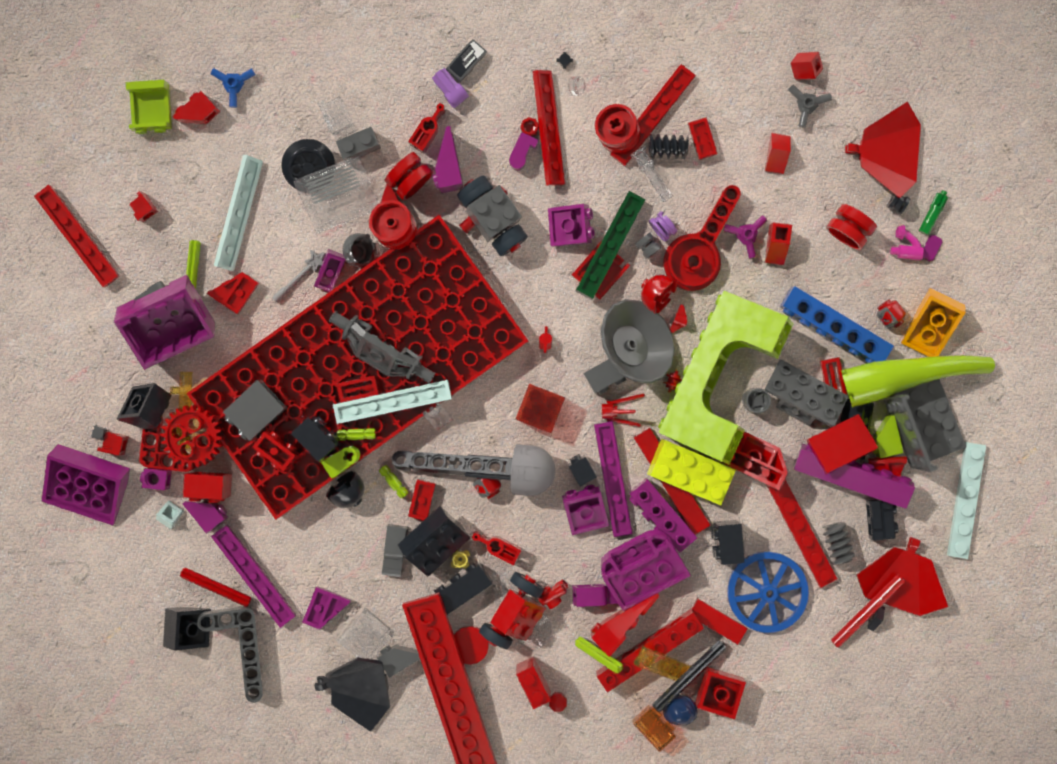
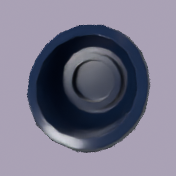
M679 694L663 709L665 719L671 724L680 726L692 723L698 714L695 702L690 697Z

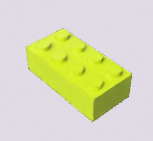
M661 439L647 475L722 505L736 470Z

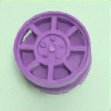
M660 211L656 218L649 220V224L657 235L666 242L671 234L675 235L678 231L672 221L666 215L663 217L664 213Z

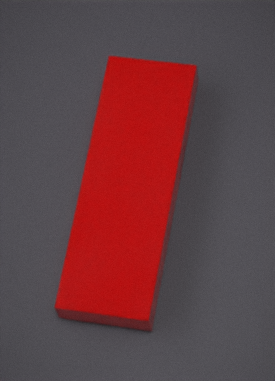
M697 598L692 606V610L702 624L737 645L740 643L748 629L746 626Z

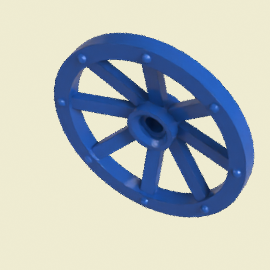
M758 552L744 558L745 563H738L732 571L727 586L728 602L734 615L745 626L759 632H778L793 625L803 614L809 596L808 583L801 568L789 557L776 552ZM763 559H775L782 562L771 583L769 582ZM755 561L759 565L763 580L762 585L742 573L748 565ZM789 566L795 572L799 581L777 588L786 568ZM738 577L758 589V592L735 596V585ZM801 588L798 606L779 596L781 593ZM771 590V591H772V595H771V596H767V595H766L767 591ZM761 598L748 618L741 613L737 606V602ZM775 601L794 611L787 619L779 623ZM768 603L772 625L753 622L765 604Z

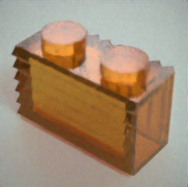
M648 705L632 722L647 740L661 752L676 738L674 732L676 729L671 723L665 722L661 718V712H657Z

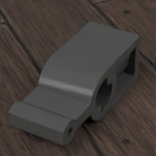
M387 525L382 575L401 577L404 555L398 544L407 536L408 526Z

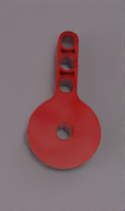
M729 185L722 191L698 233L682 235L676 238L666 249L663 259L664 271L667 277L677 282L678 288L686 291H698L709 286L718 276L721 267V257L715 241L741 196V191L737 186ZM728 190L733 191L735 199L727 198L726 192ZM718 207H723L726 210L725 216L717 214ZM708 224H714L716 226L717 230L715 233H710L708 231ZM689 257L697 259L698 264L696 267H690L688 263Z

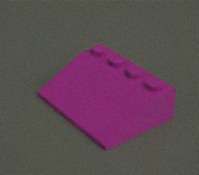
M58 444L47 455L41 501L113 526L128 485L130 468Z

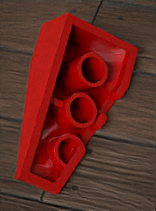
M659 593L624 611L616 612L601 623L597 622L590 630L592 632L590 634L591 638L607 656L610 657L627 638L626 631L635 628L639 621L638 616H643L647 613L660 596Z

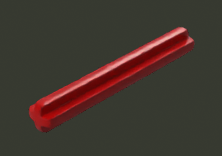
M188 568L181 570L180 577L245 607H248L252 598Z

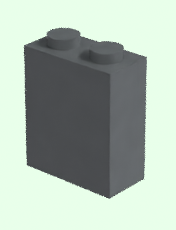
M257 380L223 413L226 415V421L239 429V435L243 439L251 441L257 438L288 408L262 380Z

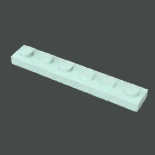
M243 155L214 262V266L234 271L263 164L262 160L248 155Z
M445 380L334 404L333 408L336 422L339 424L450 400L452 396L449 382Z
M965 442L966 448L963 450L947 555L968 559L986 445Z

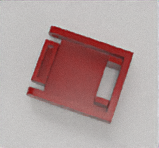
M600 243L572 273L571 276L579 283ZM618 254L595 294V297L599 300L602 299L630 267L628 263L624 265L623 269L620 267L625 260Z

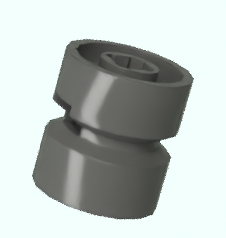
M751 388L744 393L742 403L747 411L762 413L770 407L771 397L762 388Z

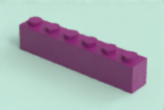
M802 443L794 463V470L905 509H907L915 490L914 482L909 477L895 476L891 471L875 469L869 463L861 464L853 461L825 474L808 443L807 445Z

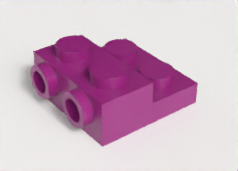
M583 203L548 208L551 247L592 243L595 232L594 228L590 226V219H593V210L589 208V205Z
M587 485L582 491L568 490L565 495H562L572 536L609 526L599 486Z

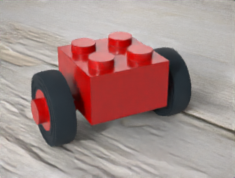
M519 572L513 573L510 581L518 587L519 591L516 592L510 589L491 619V624L484 623L479 630V633L487 639V642L495 647L509 649L513 642L511 637L526 641L531 636L537 622L543 616L546 608L527 595L539 598L544 589L536 583V579L527 574L525 576Z

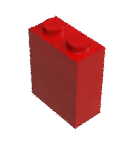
M534 656L517 664L516 676L533 710L550 702L551 690Z

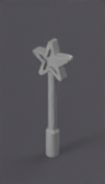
M311 250V258L305 260V263L309 265L288 285L282 287L272 298L278 303L288 293V290L312 267L315 272L318 266L322 265L324 252L317 255Z

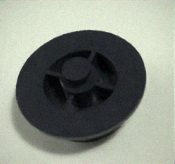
M301 139L292 143L286 149L282 157L281 167L286 181L293 188L302 192H309L331 181L311 189L307 187L333 178L334 175L307 186L306 183L335 173V171L307 182L304 180L336 168V164L331 150L325 144L315 139Z

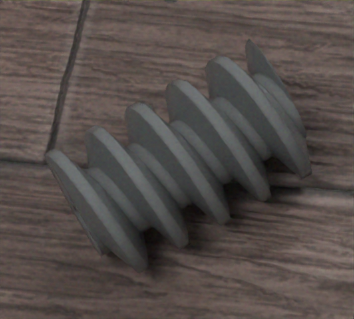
M844 522L832 523L822 527L827 528L823 535L830 537L825 543H832L827 548L834 551L830 558H836L832 565L848 563L855 557V553L851 552L853 546L848 544L851 539L845 537L848 535V531L843 529L846 527Z

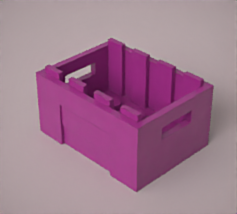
M188 275L169 282L168 286L136 301L133 299L118 306L116 309L114 323L144 370L215 337V321ZM177 310L179 314L174 316L171 312ZM159 318L161 323L156 324L154 319Z

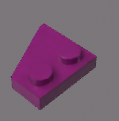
M317 586L302 623L320 630L351 602V599Z

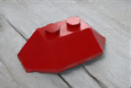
M744 432L729 465L713 458L779 491L788 475L781 448L747 432Z

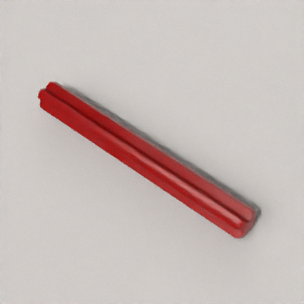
M896 575L831 639L832 643L838 648L841 647L905 584V580L900 575Z

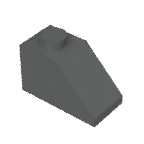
M396 644L392 647L387 645L381 649V654L377 657L378 660L383 662L384 670L389 678L420 659L417 649Z

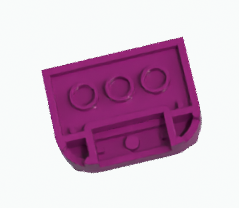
M661 529L646 531L608 551L601 558L602 578L623 611L691 576L688 568L672 544L671 538L662 532Z

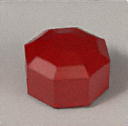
M528 117L522 120L520 129L522 133L532 137L538 133L539 124L536 119Z
M554 692L551 695L549 707L554 712H562L567 707V697L562 692Z

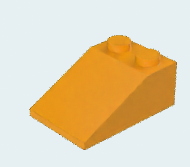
M929 288L901 344L928 357L939 356L965 315V304Z

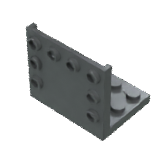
M940 379L920 384L884 398L889 414L895 415L901 444L910 468L933 472L938 470L936 465H932L931 461L966 448Z

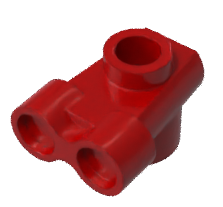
M562 579L551 588L549 586L543 588V593L538 599L542 606L547 605L549 609H553L561 603L560 597L567 593L568 585L566 581Z

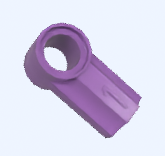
M445 68L439 70L432 77L434 83L441 89L444 97L453 108H456L469 97L465 89L459 83L457 84Z

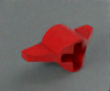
M680 304L670 327L671 333L687 325L688 318L685 307Z
M545 326V333L539 337V348L544 350V353L552 348V336L547 333L548 326Z

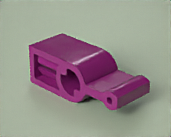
M606 584L572 585L573 605L576 607L618 604Z

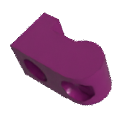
M522 132L520 133L509 158L512 169L516 171L524 169L530 148L536 150L539 143L538 139Z

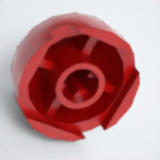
M659 274L650 279H645L641 285V300L644 306L655 314L656 312L660 313L671 301L669 298L671 292L675 294L678 286L677 282L665 275Z

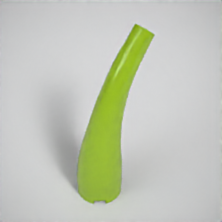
M936 356L876 361L844 369L841 372L853 408L887 398L932 380L957 375L990 374L994 371L995 361L987 356Z

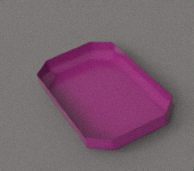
M936 235L929 236L923 248V259L929 262L935 259L943 243L940 237Z

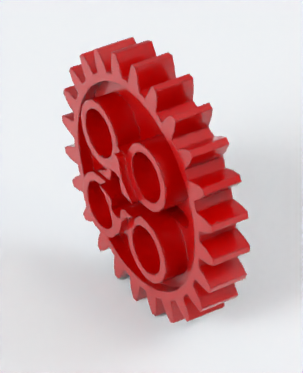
M194 404L190 408L188 405L183 406V410L176 408V413H169L171 418L165 419L168 425L161 426L162 429L166 430L165 433L160 434V436L165 437L161 444H167L164 451L171 452L168 458L175 456L174 463L181 460L182 467L186 466L187 463L189 468L194 467V465L200 467L202 463L204 465L208 464L209 460L215 459L213 454L217 455L220 453L217 447L223 446L219 440L224 439V436L219 435V432H222L224 429L217 427L221 421L215 422L214 419L217 415L209 416L210 409L203 412V406L196 408ZM194 418L199 421L198 428L193 424ZM178 427L182 430V436L177 434ZM203 428H207V431L203 432L202 434H199L193 437L192 439L183 442L180 445L178 444V441L191 436L192 433L198 432ZM203 436L208 439L207 445L202 442ZM186 445H189L191 447L190 454L187 453L185 449Z

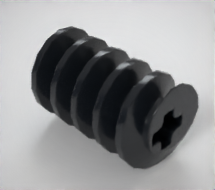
M652 134L649 135V153H651L652 159L655 158L656 153H658L660 159L666 153L667 159H670L671 154H674L675 159H678L679 154H681L685 160L688 154L689 135L686 140H684L683 135H680L678 140L675 135H672L670 140L667 134L664 135L662 140L660 134L656 135L655 140Z

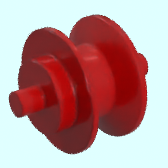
M677 370L674 373L670 372V375L666 374L668 380L663 382L666 384L665 387L669 388L667 391L669 393L675 390L678 383L682 381Z

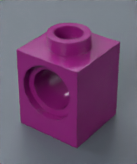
M145 468L140 476L142 488L170 489L172 470ZM153 474H156L159 478L157 484L152 481Z

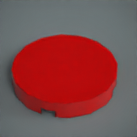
M476 626L462 627L454 634L464 664L472 665L479 663L488 653L489 643L479 633L480 628Z

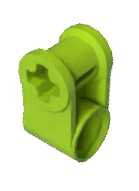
M349 446L331 455L321 463L331 479H333L359 460L360 451L354 446ZM352 452L354 454L352 458L347 459L348 453Z

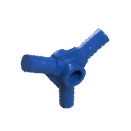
M215 68L210 73L222 81L224 88L229 93L230 108H237V93L242 89L244 81L256 75L252 68L240 75L238 73H227L226 75Z

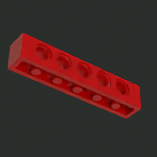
M691 608L615 658L623 664V669L618 674L603 666L596 671V676L608 693L703 630L704 627Z

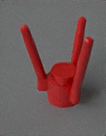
M645 394L607 401V404H602V419H607V422L613 421L640 427V423L614 418L617 417V414H635L636 410H617V406L613 405L645 397Z

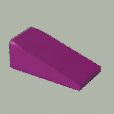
M331 249L327 250L314 287L327 292L334 289L346 261L343 254Z

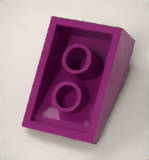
M447 126L445 129L435 167L436 174L433 175L434 185L436 189H440L441 193L464 188L450 126Z

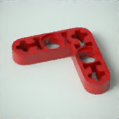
M161 417V423L157 428H153L157 429V432H148V429L142 430L139 457L142 466L181 472L194 470L196 465L192 468H189V466L186 468V466L182 467L181 464L174 463L175 456L172 457L173 463L171 466L164 464V457L169 456L171 452L160 451L163 417ZM150 434L156 437L154 445L147 443V437ZM146 448H155V451L150 453V457L154 460L148 464V460H145V457L149 456L150 450L146 451Z

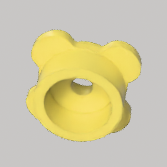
M457 550L452 555L451 566L453 568L466 569L470 565L468 563V557L470 556L468 550Z

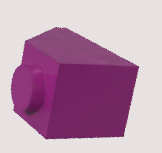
M189 500L182 503L206 534L229 518L226 515L227 510L221 504L218 505V503L207 501L192 502Z

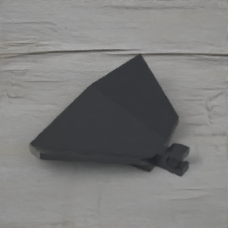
M357 657L326 673L325 676H317V683L315 682L314 685L315 691H324L327 688H331V705L370 732L391 706L387 674H385L383 662L380 660Z

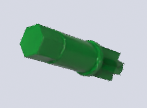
M942 190L941 193H936L919 232L930 235L949 198L946 196V191Z

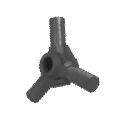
M794 84L788 89L798 99L797 104L801 112L798 127L806 128L808 116L819 106L818 104L832 101L830 93L818 97L813 94H803Z

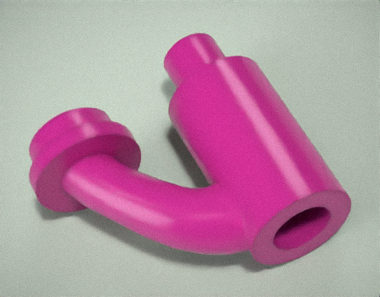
M905 225L897 226L896 238L903 240L905 237L912 246L899 245L898 247H891L890 254L897 255V258L921 261L924 249L921 247L919 240L909 231L905 230Z

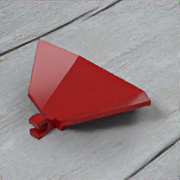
M907 101L866 127L863 131L860 145L848 143L845 146V153L859 154L861 168L898 198H901L917 182L921 124L909 102Z
M909 538L906 550L893 547L856 574L862 593L868 599L872 600L896 575H900L905 580V584L885 603L886 605L918 616L949 607L932 560L915 553L921 540L916 538Z

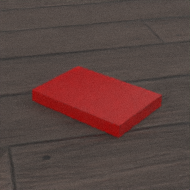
M859 414L807 439V443L825 474L878 449L877 444Z

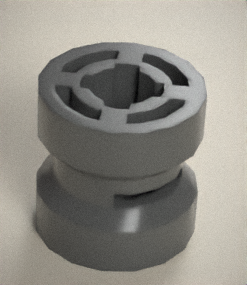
M648 233L635 243L637 248L643 251V256L646 259L662 248L659 243H655L651 233Z

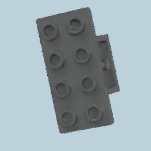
M779 360L764 389L780 399L776 408L809 426L816 418L833 427L848 399V395L783 360Z

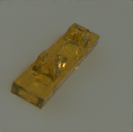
M180 371L179 387L170 386V394H179V408L182 410L183 406L188 405L190 408L192 405V401L186 393L192 390L193 372ZM178 427L177 433L179 436H182V430ZM191 436L178 441V444L180 445L183 442L190 440Z
M644 646L633 662L639 668L677 681L691 667L688 663Z

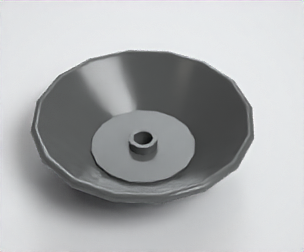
M625 299L613 304L604 315L600 330L602 346L610 363L622 376L636 383L651 384L664 378L672 367L675 353L673 336L664 318L656 312L655 314L648 310L640 300Z

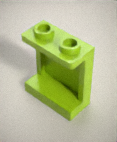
M164 79L125 82L126 90L130 92L132 124H129V129L134 131L135 134H147V131L153 130L155 133H165L167 129H172L169 83Z

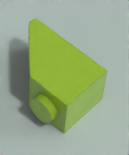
M886 415L872 437L878 446V449L872 452L877 458L903 453L895 415Z

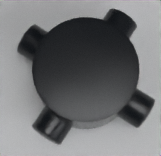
M563 52L556 59V62H559L563 69H566L570 62H573V58H570L567 52Z

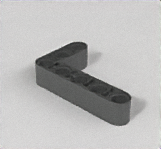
M249 606L201 613L198 617V627L202 631L208 632L238 627L245 696L251 703L258 702L263 696L253 609ZM248 611L251 613V618L246 621L240 618L241 613ZM224 614H229L232 617L229 623L221 621V617ZM204 617L212 619V623L209 626H204L201 623ZM245 631H251L253 637L251 639H244L242 634ZM247 650L255 652L253 658H246L244 654ZM255 669L257 674L255 677H248L246 675L247 671ZM252 688L259 690L256 696H250L248 692Z

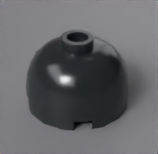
M349 471L336 480L339 483L335 487L331 485L326 493V497L339 508L356 507L362 502L365 486L363 480L355 471Z

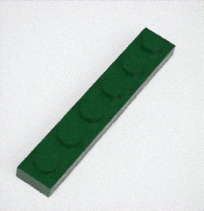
M628 191L577 286L576 292L593 300L646 199Z

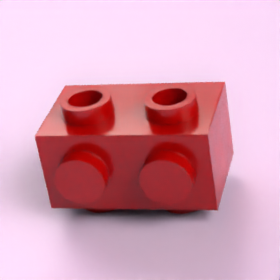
M273 430L272 432L264 431L253 445L256 453L261 458H267L271 461V465L277 470H288L300 455L296 452L297 448L289 442L286 444L280 440L282 437Z

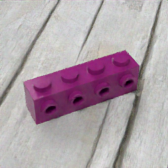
M647 478L629 492L631 495L629 500L635 507L640 506L644 510L641 514L648 522L652 520L656 524L654 529H661L662 532L671 538L672 544L679 553L697 539L695 534Z

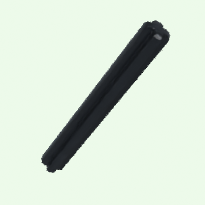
M720 640L717 641L652 704L657 712L665 709L726 650V645Z

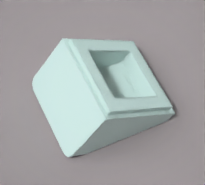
M168 500L156 514V520L172 529L184 510Z

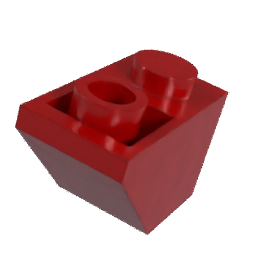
M200 91L191 95L190 101L185 105L179 106L175 110L173 118L180 123L208 124L221 111L206 94Z
M775 222L769 225L764 263L784 265L790 246L792 225Z

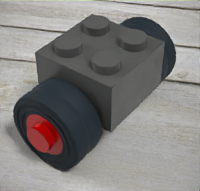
M483 175L475 180L471 179L468 181L464 188L458 192L457 197L464 207L467 208L466 213L485 240L490 242L496 238L492 242V246L500 257L518 250L521 247L520 244L528 238L523 228L519 224L515 225L522 216L500 185L493 189L491 183Z

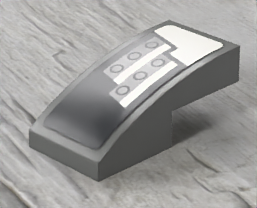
M472 39L453 59L446 70L461 82L486 55L487 51Z

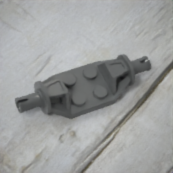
M335 311L331 316L329 322L344 330L342 339L345 340L347 338L355 356L388 377L406 376L407 379H410L415 374L427 383H430L435 376V372L421 365L423 356H417L406 347L400 353L393 346L380 341L377 336L370 334L372 326L359 320L357 315L353 319L348 320ZM399 365H404V366H408V367H410V368L398 367V366H399Z

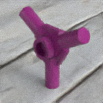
M762 215L753 224L739 226V228L725 224L723 231L737 235L736 237L740 242L746 245L748 258H754L756 253L753 243L756 241L757 230L767 222V219Z

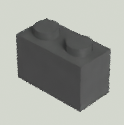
M372 127L336 141L341 156L346 163L381 149Z
M609 359L583 373L593 392H599L600 395L610 390L609 385L613 383L619 385L627 380L616 370Z

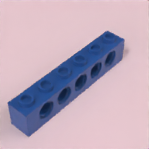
M796 286L790 288L780 305V308L784 309L782 311L789 317H797L800 319L799 323L808 328L812 326L820 336L826 337L827 335L832 338V343L835 345L847 347L850 354L856 357L862 356L866 359L865 363L886 361L894 345ZM800 303L806 305L807 310L805 313L799 311L798 306ZM816 313L822 314L823 321L821 323L816 322ZM833 323L839 325L838 333L832 331L831 326ZM850 333H853L856 336V340L854 343H851L848 340V335ZM867 342L872 345L870 353H867L864 348Z

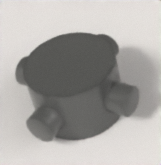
M95 425L91 437L101 441L104 440L107 428Z

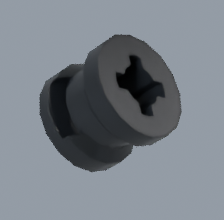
M893 194L886 207L896 210V213L901 215L911 198L908 196L898 198Z

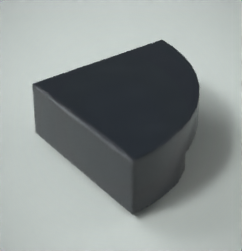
M884 606L875 612V617L872 620H869L867 629L874 631L883 622Z

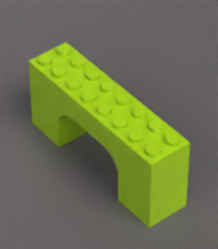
M723 291L722 295L720 294L716 299L715 305L717 306L714 312H711L708 317L706 330H703L700 334L698 347H695L692 351L690 365H687L683 371L684 378L676 386V395L667 406V415L659 423L658 428L660 430L658 433L729 465L745 429L716 416L711 409L710 398L729 356L735 350L745 347L755 349L778 359L794 323L786 315Z

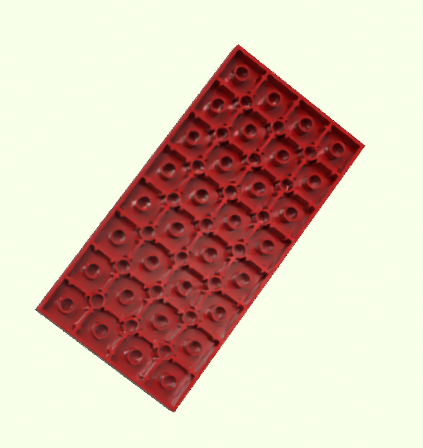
M437 215L417 230L415 238L409 245L401 249H389L186 394L193 404L196 405V408L203 406V412L210 409L209 416L217 415L214 421H221L217 427L224 429L222 432H219V435L224 436V439H221L220 442L274 519L277 520L338 477L336 476L331 479L322 465V461L318 462L291 434L307 417L320 416L327 423L325 427L330 432L333 430L336 434L338 430L375 429L376 437L374 439L339 440L341 445L328 456L330 457L349 446L356 447L360 451V458L345 470L347 471L444 402L431 403L337 424L333 408L334 404L340 403L336 383L376 376L380 395L448 380L451 396H453L524 346L529 340L442 217ZM337 311L348 320L353 319L357 315L359 320L372 326L370 334L377 336L380 341L393 346L400 353L406 347L417 356H423L421 365L435 372V376L430 383H427L415 374L410 379H407L406 376L388 377L355 356L347 338L345 340L342 339L344 330L329 322L333 313ZM399 365V366H398V367L410 368V367L404 366V365ZM257 380H262L288 408L264 430L277 432L282 437L280 440L286 444L289 442L297 448L296 452L300 455L286 471H279L271 465V461L267 458H261L253 448V445L263 432L254 440H245L239 435V429L226 421V415L223 413ZM372 380L342 386V390L370 385ZM370 388L366 390L343 394L344 398L350 396L374 392L373 388ZM352 452L348 453L347 459L352 458L354 454Z

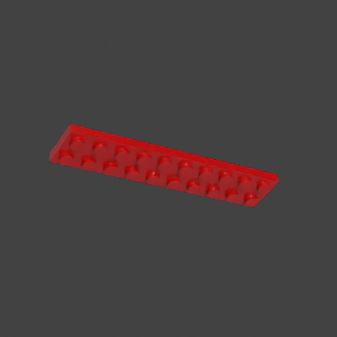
M440 592L404 602L402 607L455 763L497 764Z

